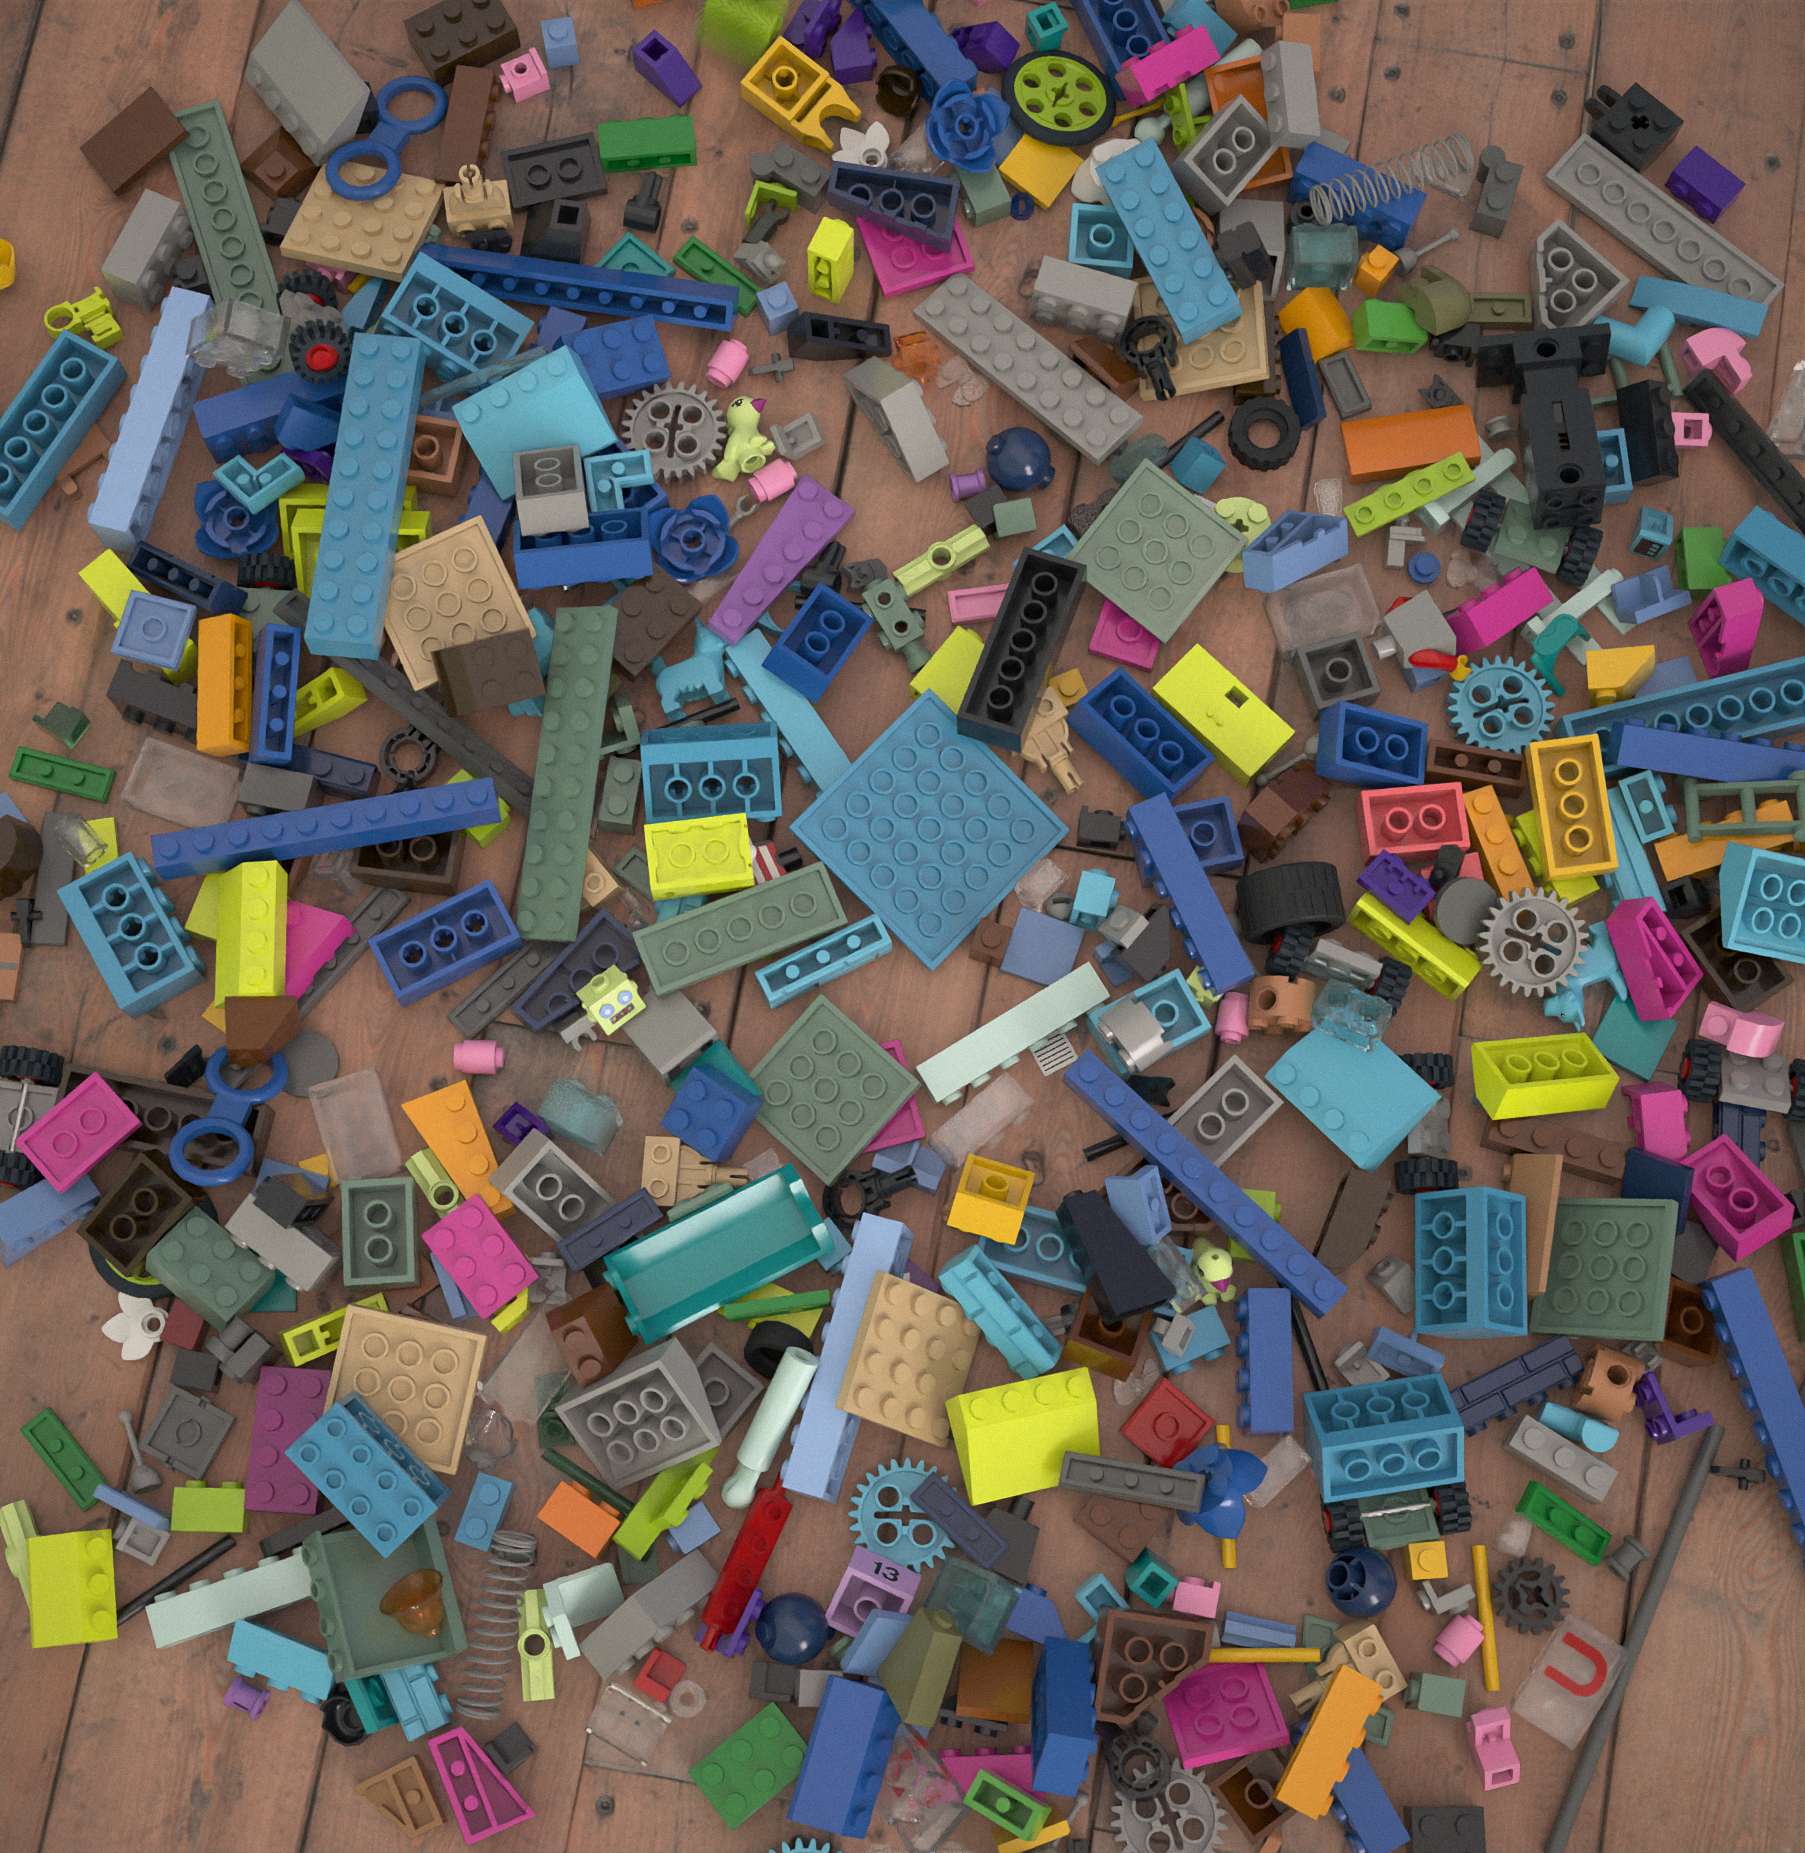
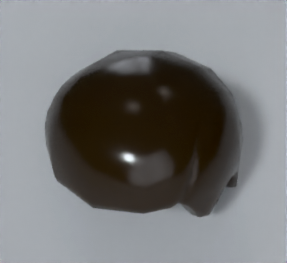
M901 64L887 66L875 81V84L878 85V92L875 97L877 103L885 112L895 117L907 116L914 110L921 99L922 85L920 79L911 68Z

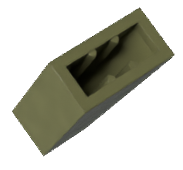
M920 1607L876 1672L903 1723L932 1728L936 1722L963 1638L955 1625L952 1615L943 1609L934 1610Z

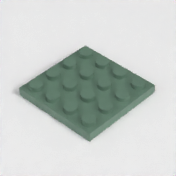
M1145 457L1065 559L1087 565V583L1166 645L1249 542V539Z
M822 993L748 1074L763 1093L758 1098L764 1102L754 1118L829 1187H832L842 1172L848 1169L922 1085L918 1079Z
M1558 1197L1546 1292L1533 1299L1529 1332L1544 1336L1567 1335V1337L1663 1342L1679 1203L1673 1199Z

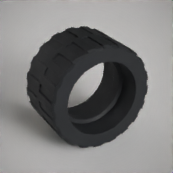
M1310 861L1270 867L1245 876L1236 885L1245 939L1253 944H1273V940L1278 934V929L1290 924L1305 922L1315 927L1314 937H1318L1339 929L1346 922L1337 869L1331 863Z

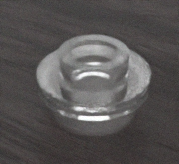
M689 1680L682 1681L672 1689L670 1705L679 1716L693 1717L704 1708L706 1696L703 1688L698 1683ZM684 1692H691L694 1695L692 1705L684 1706L681 1703V1696Z

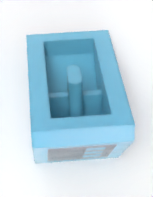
M1642 505L1627 551L1658 562L1673 540V515Z

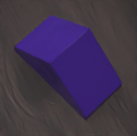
M515 1102L493 1125L515 1148L533 1128L551 1141L555 1138L551 1129L518 1102Z

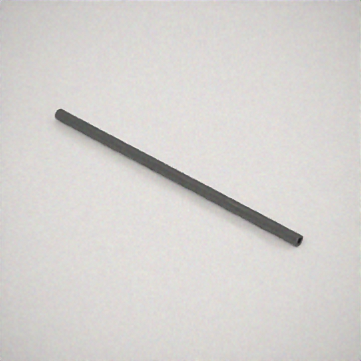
M1718 1424L1706 1428L1543 1853L1564 1852L1726 1430Z

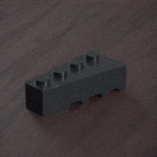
M121 659L106 696L122 715V719L136 726H141L142 723L152 725L155 731L163 735L172 736L173 732L183 735L186 741L197 745L198 689L184 682L179 684L178 687L173 686V683L163 678L162 674L150 669L147 675L139 673L132 668V662Z

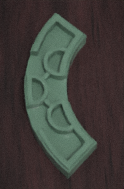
M1304 1614L1301 1635L1302 1648H1321V1662H1304L1310 1682H1312L1317 1677L1314 1668L1325 1662L1329 1650L1337 1643L1333 1632L1339 1629L1340 1623ZM1380 1706L1374 1716L1369 1714L1363 1725V1728L1367 1729L1364 1739L1388 1748L1395 1711Z

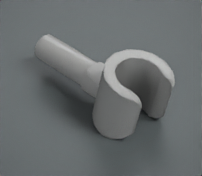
M751 495L741 496L737 500V510L729 519L728 532L745 515L754 514L759 510L760 503L754 504L750 510L745 507V502Z

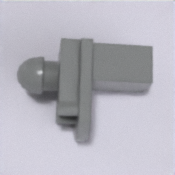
M760 240L758 244L742 243L732 257L741 268L751 269L764 285L774 283L779 278L782 267L786 263L763 240Z
M1408 514L1394 520L1395 526H1390L1386 530L1384 569H1402L1404 566L1405 545L1425 546L1428 544V538L1422 536V528L1408 527V524H1410Z

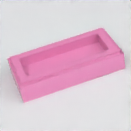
M1009 583L947 591L952 626L995 620Z

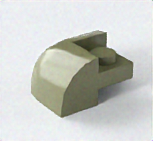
M1433 265L1422 266L1420 278H1413L1409 282L1397 285L1395 289V298L1416 311L1414 323L1435 336L1468 323L1469 315L1472 312L1470 294L1460 281Z

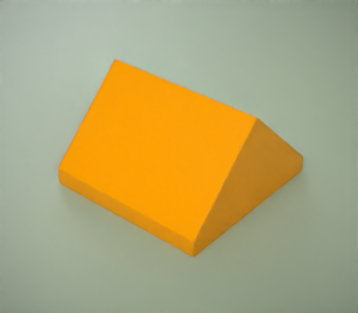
M1306 287L1275 315L1280 318V329L1285 336L1296 328L1306 329L1315 366L1318 360L1338 354L1355 345L1353 324L1329 287Z

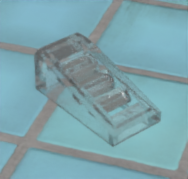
M1514 1509L1492 1543L1490 1550L1513 1559L1524 1557L1533 1524L1516 1513Z

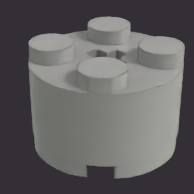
M1132 992L1098 1017L1100 1023L1097 1024V1030L1109 1046L1115 1043L1120 1050L1118 1058L1129 1073H1132L1134 1070L1141 1073L1174 1047L1170 1040L1163 1043L1164 1039L1161 1034L1164 1033V1030L1142 1001L1134 1004L1136 1002V995Z

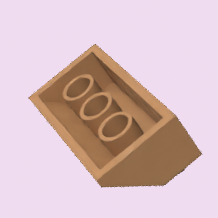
M1514 1154L1507 1162L1502 1163L1500 1170V1182L1504 1183L1503 1191L1526 1195L1527 1301H1531L1546 1292L1563 1155Z

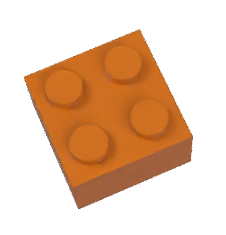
M575 1480L570 1485L561 1481L536 1517L592 1557L601 1561L614 1543L611 1537L622 1524L619 1519L623 1514L603 1500L599 1506L593 1503L590 1499L594 1494Z

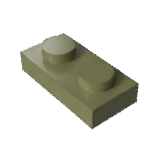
M1468 292L1472 308L1468 323L1481 324L1480 327L1490 328L1530 327L1532 323L1531 293Z

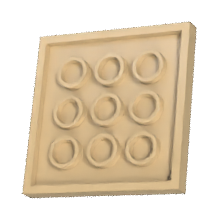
M346 161L339 171V176L350 185L368 186L384 177L387 170ZM327 163L323 164L280 245L281 255L402 282L412 266L414 256L421 248L444 201L443 188L446 185L437 184L435 180L401 173L397 185L386 195L374 200L354 201L345 199L333 192L326 181L325 167Z
M1147 276L1132 279V281L1138 282L1134 299L1135 320L1149 315L1162 317L1170 324L1176 335L1177 349L1173 355L1176 365L1171 367L1165 357L1170 370V377L1176 388L1175 396L1270 378L1262 281L1256 280L1255 285L1244 290L1238 287L1235 280L1229 282L1240 302L1243 315L1185 345L1151 278ZM1151 334L1141 338L1137 344V352L1153 348L1160 342L1161 335ZM1144 366L1148 378L1144 380L1140 377V397L1143 402L1156 400L1153 384ZM1164 389L1166 397H1170L1168 391Z
M481 515L395 553L384 627L415 692L438 683L430 651L526 627L530 629L532 640L538 637Z
M876 1271L835 1408L930 1445L946 1449L949 1440L946 1437L951 1425L945 1402L963 1393L981 1328L975 1321H971L965 1316L960 1303L887 1272Z
M349 1303L346 1309L323 1415L337 1401L355 1390L431 1470L456 1475L488 1334Z

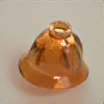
M422 1569L405 1576L384 1595L379 1605L380 1612L395 1618L406 1631L412 1634H422L424 1638H431L437 1635L442 1629L440 1621L444 1616V1601L441 1592L443 1575L436 1569Z

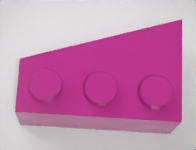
M1190 24L1174 33L1177 40L1168 45L1165 40H1162L1148 48L1150 55L1140 60L1136 55L1120 64L1123 71L1114 76L1132 110L1221 59L1204 24L1196 29Z
M1653 896L1622 900L1605 923L1639 1020L1671 1019L1703 977L1704 973Z

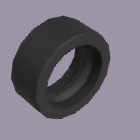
M765 1320L755 1325L743 1352L746 1362L753 1370L772 1380L783 1357V1354L772 1349L785 1353L788 1347H798L814 1355V1346L809 1338L797 1328L783 1322Z

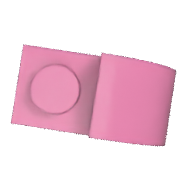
M1725 328L1703 330L1686 339L1678 351L1680 358L1694 379L1705 368L1711 370L1716 368L1732 394L1744 389L1753 376L1749 363L1739 355L1747 343L1742 337Z
M1712 1001L1708 1004L1698 1034L1726 1045V1050L1746 1056L1763 1058L1775 1052L1785 1021L1755 1009L1743 1013Z
M1506 1706L1497 1709H1483L1477 1714L1471 1715V1721L1466 1722L1469 1747L1485 1791L1519 1782L1520 1762L1510 1740L1511 1718Z

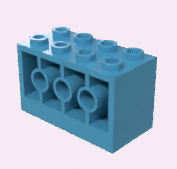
M420 251L382 313L374 334L421 338L426 356L425 366L436 372L435 376L442 382L449 385L454 383L462 388L464 394L469 398L502 379L535 322Z
M777 721L642 730L640 748L646 824L746 813L747 818H756L758 822L774 821L776 817L782 816ZM674 780H682L684 782H675Z
M130 851L56 891L119 1008L135 1020L207 981L202 972L207 969V966L199 952L195 951L192 945L188 946L187 941L191 940V937L184 929V924L179 922L176 916L172 917L171 913L175 911V907L160 886H155L160 880L151 864H148L144 857L138 859ZM155 959H157L156 963L153 964V965H151L152 962H153Z
M1486 1186L1415 1194L1414 1284L1416 1288V1311L1414 1318L1416 1333L1454 1340L1526 1336V1195Z
M1441 1373L1302 1394L1305 1451L1324 1503L1464 1482V1425Z
M355 1390L337 1401L284 1452L385 1559L453 1493Z

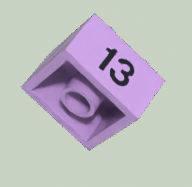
M857 1545L827 1608L825 1616L828 1625L855 1638L873 1608L906 1614L922 1575Z

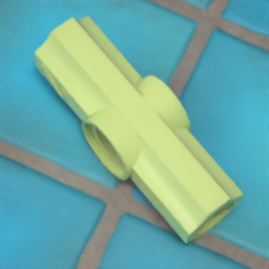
M973 524L945 542L932 544L925 554L893 572L892 577L896 584L900 583L910 598L937 581L949 579L956 569L990 550V544L981 528ZM937 557H944L949 560V563L939 566L933 560Z
M430 1147L420 1150L405 1163V1166L441 1220L465 1202L459 1189L453 1183ZM442 1193H454L451 1203L447 1205L437 1204V1199Z
M21 1500L0 1508V1527L7 1544V1548H5L7 1563L13 1575L19 1579L30 1610L26 1539L43 1535L38 1533L28 1501Z
M544 1589L527 1590L522 1594H517L525 1601L523 1606L517 1608L522 1615L521 1619L518 1620V1650L521 1656L523 1702L555 1699L552 1657L554 1643L550 1627H547L541 1607L548 1603ZM517 1599V1604H520L521 1600ZM538 1634L544 1639L545 1648L542 1653L534 1656L527 1649V1641L532 1635Z

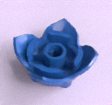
M949 78L937 91L931 112L925 118L926 140L930 150L940 160L950 162L969 173L990 172L996 161L993 141L1003 133L1007 126L1010 105L992 94H973L969 85L964 80ZM960 124L964 126V131L961 133L958 129Z
M217 480L197 484L194 507L201 521V527L196 531L195 541L201 553L217 559H239L243 555L248 554L251 556V553L256 552L261 555L262 552H267L274 546L279 536V525L276 522L278 499L257 514H252ZM237 519H239L241 522L244 519L245 522L243 525L239 527H235V525L233 524L234 521H236Z
M716 494L697 497L688 504L686 509L681 511L672 507H662L648 514L652 546L658 554L657 563L678 583L705 581L710 576H716L725 572L737 561L739 555L738 543L734 537L729 535L728 512ZM695 540L699 541L698 548H688L687 542L693 544Z
M1221 1442L1213 1443L1193 1451L1183 1461L1177 1462L1173 1467L1174 1470L1203 1474L1206 1477L1200 1512L1176 1509L1177 1516L1184 1525L1192 1526L1194 1523H1198L1207 1533L1215 1537L1238 1539L1246 1515L1242 1498L1245 1494L1255 1491L1260 1486L1268 1467L1252 1453L1244 1450L1229 1449L1226 1444Z

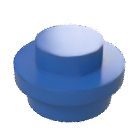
M1419 552L1411 557L1407 569L1412 580L1419 584H1429L1438 578L1441 565L1435 555L1429 552Z

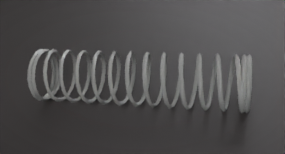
M1460 132L1447 136L1445 141L1436 140L1433 146L1427 143L1423 146L1422 150L1414 148L1410 154L1403 152L1400 154L1399 159L1392 156L1387 163L1379 161L1376 167L1366 166L1364 172L1358 169L1354 171L1353 176L1344 174L1341 180L1333 178L1329 185L1323 182L1320 185L1312 186L1310 189V202L1316 219L1323 226L1330 225L1332 211L1339 221L1343 219L1340 201L1332 189V183L1335 181L1340 184L1341 198L1346 212L1351 217L1354 216L1355 209L1352 197L1343 184L1345 177H1349L1352 180V192L1356 205L1360 211L1365 212L1366 201L1361 187L1355 180L1356 173L1363 175L1365 194L1370 205L1376 208L1378 204L1377 194L1371 180L1366 175L1367 170L1370 168L1375 171L1376 188L1381 200L1384 203H1388L1389 191L1383 176L1378 171L1380 164L1386 166V177L1392 195L1396 199H1400V185L1394 171L1389 166L1391 160L1398 162L1400 183L1404 191L1411 195L1412 182L1407 169L1401 162V158L1404 155L1409 157V169L1416 188L1420 191L1423 190L1424 180L1422 172L1427 183L1430 186H1434L1436 181L1435 173L1430 160L1424 153L1426 147L1432 148V161L1438 178L1445 182L1447 179L1446 167L1440 153L1435 148L1439 142L1444 144V159L1450 175L1456 178L1459 172L1458 168L1465 174L1471 172L1474 167V158L1467 138ZM1451 138V140H1450V147H1449V145L1447 144V141H1448V139ZM1456 142L1464 153L1467 169L1459 157ZM1446 148L1453 159L1456 174H1453L1449 166ZM1415 151L1421 153L1422 172L1412 157ZM1435 153L1437 154L1444 171V179L1441 177L1438 171L1435 160ZM1423 157L1427 161L1428 166L1430 168L1433 180L1432 183L1430 182L1426 174ZM1412 162L1419 173L1421 187L1416 182ZM1401 167L1406 174L1410 191L1404 185ZM1389 171L1391 172L1395 180L1398 190V196L1395 194L1390 181ZM1378 176L1381 179L1382 184L1384 186L1386 192V200L1384 199L1381 193L1378 182ZM1366 180L1372 189L1375 205L1369 196ZM1325 185L1328 187L1329 199L1321 186ZM1355 185H1356V187L1358 188V191H1359V193H1360V195H1361L1362 202H1363V209H1362L1361 205L1359 204V201H1358V198H1357V195H1356V191H1355ZM1343 189L1345 190L1350 201L1352 213L1349 211L1347 207ZM1332 194H1333V196H1334V198H1335V200H1336V202H1337V205H1338V208H1339V212H1340V217L1338 216V214H1337V212H1336V210H1335V207H1334V204H1333V199H1332ZM1320 197L1325 207L1326 217L1322 210Z
M507 1530L494 1531L492 1539L504 1545L491 1544L490 1547L499 1551L519 1553L529 1558L530 1562L513 1563L498 1558L487 1559L492 1564L519 1568L526 1572L527 1576L511 1577L496 1572L484 1573L485 1576L490 1578L514 1581L522 1585L524 1589L508 1591L494 1586L483 1585L481 1587L482 1590L514 1596L521 1600V1603L506 1605L492 1600L480 1599L478 1601L479 1604L484 1606L509 1609L518 1614V1617L504 1619L484 1613L475 1614V1617L478 1619L506 1623L515 1628V1631L510 1633H501L482 1627L472 1628V1631L475 1633L504 1637L512 1642V1645L507 1647H498L480 1641L469 1642V1645L472 1647L501 1651L509 1656L508 1660L496 1661L478 1655L466 1656L469 1661L499 1665L506 1670L505 1674L493 1675L476 1669L463 1670L464 1674L469 1676L496 1679L503 1683V1687L491 1689L474 1683L460 1684L463 1689L493 1693L501 1698L499 1702L488 1703L472 1697H458L455 1709L465 1716L477 1719L494 1720L501 1716L502 1711L497 1705L503 1703L504 1698L498 1692L507 1687V1684L501 1678L510 1673V1670L504 1664L512 1661L513 1657L507 1650L516 1645L515 1641L509 1636L515 1635L519 1631L518 1627L512 1622L521 1619L522 1615L515 1608L521 1607L525 1603L523 1598L517 1594H522L528 1589L525 1583L520 1580H525L531 1576L530 1572L523 1566H528L534 1562L533 1558L525 1552L534 1551L537 1548L536 1543L538 1542L536 1538L530 1535ZM512 1547L530 1548V1549H515V1548H512ZM465 1707L485 1709L493 1713L479 1712Z

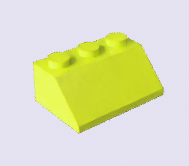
M112 1530L78 1531L27 1538L32 1649L117 1639Z

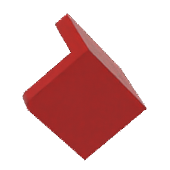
M655 1647L632 1685L660 1703L665 1704L687 1669V1666L659 1647Z

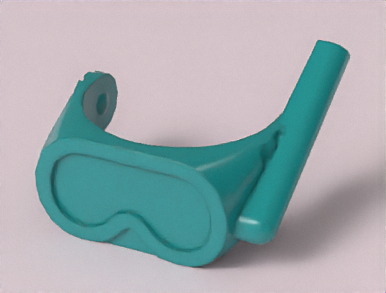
M1560 614L1552 620L1534 639V653L1530 656V661L1543 678L1546 679V682L1558 697L1566 692L1554 674V664L1559 653L1571 639L1578 635L1586 642L1591 639L1586 629L1570 614Z

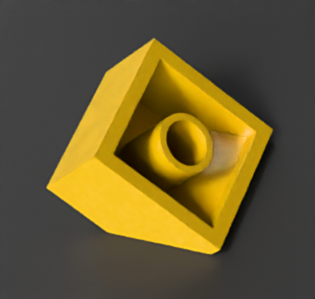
M1647 645L1586 651L1590 709L1631 699L1655 673V646Z
M969 1153L947 1225L958 1228L963 1232H972L997 1242L1015 1245L1035 1173Z

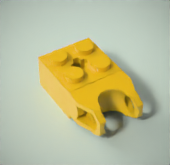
M781 35L740 82L741 97L802 145L819 149L828 155H831L834 151V143L820 126L821 122L830 116H839L855 123L861 119V111L849 99L842 85L831 78L830 73Z

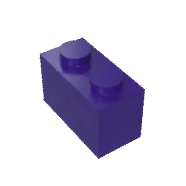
M1696 145L1674 168L1664 186L1670 190L1674 197L1682 199L1690 205L1698 216L1714 224L1736 201L1746 184Z

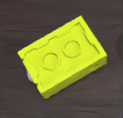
M746 813L644 825L650 886L654 901L742 891L755 886L753 863L757 850L749 837Z

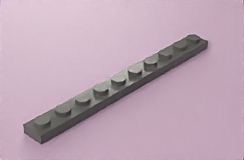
M295 587L276 604L272 612L289 626L300 627L301 635L304 637L310 599ZM380 655L379 660L328 656L479 779L493 777L497 793L527 818L530 817L534 780L458 718L448 717L446 709L423 690L415 692L410 680Z

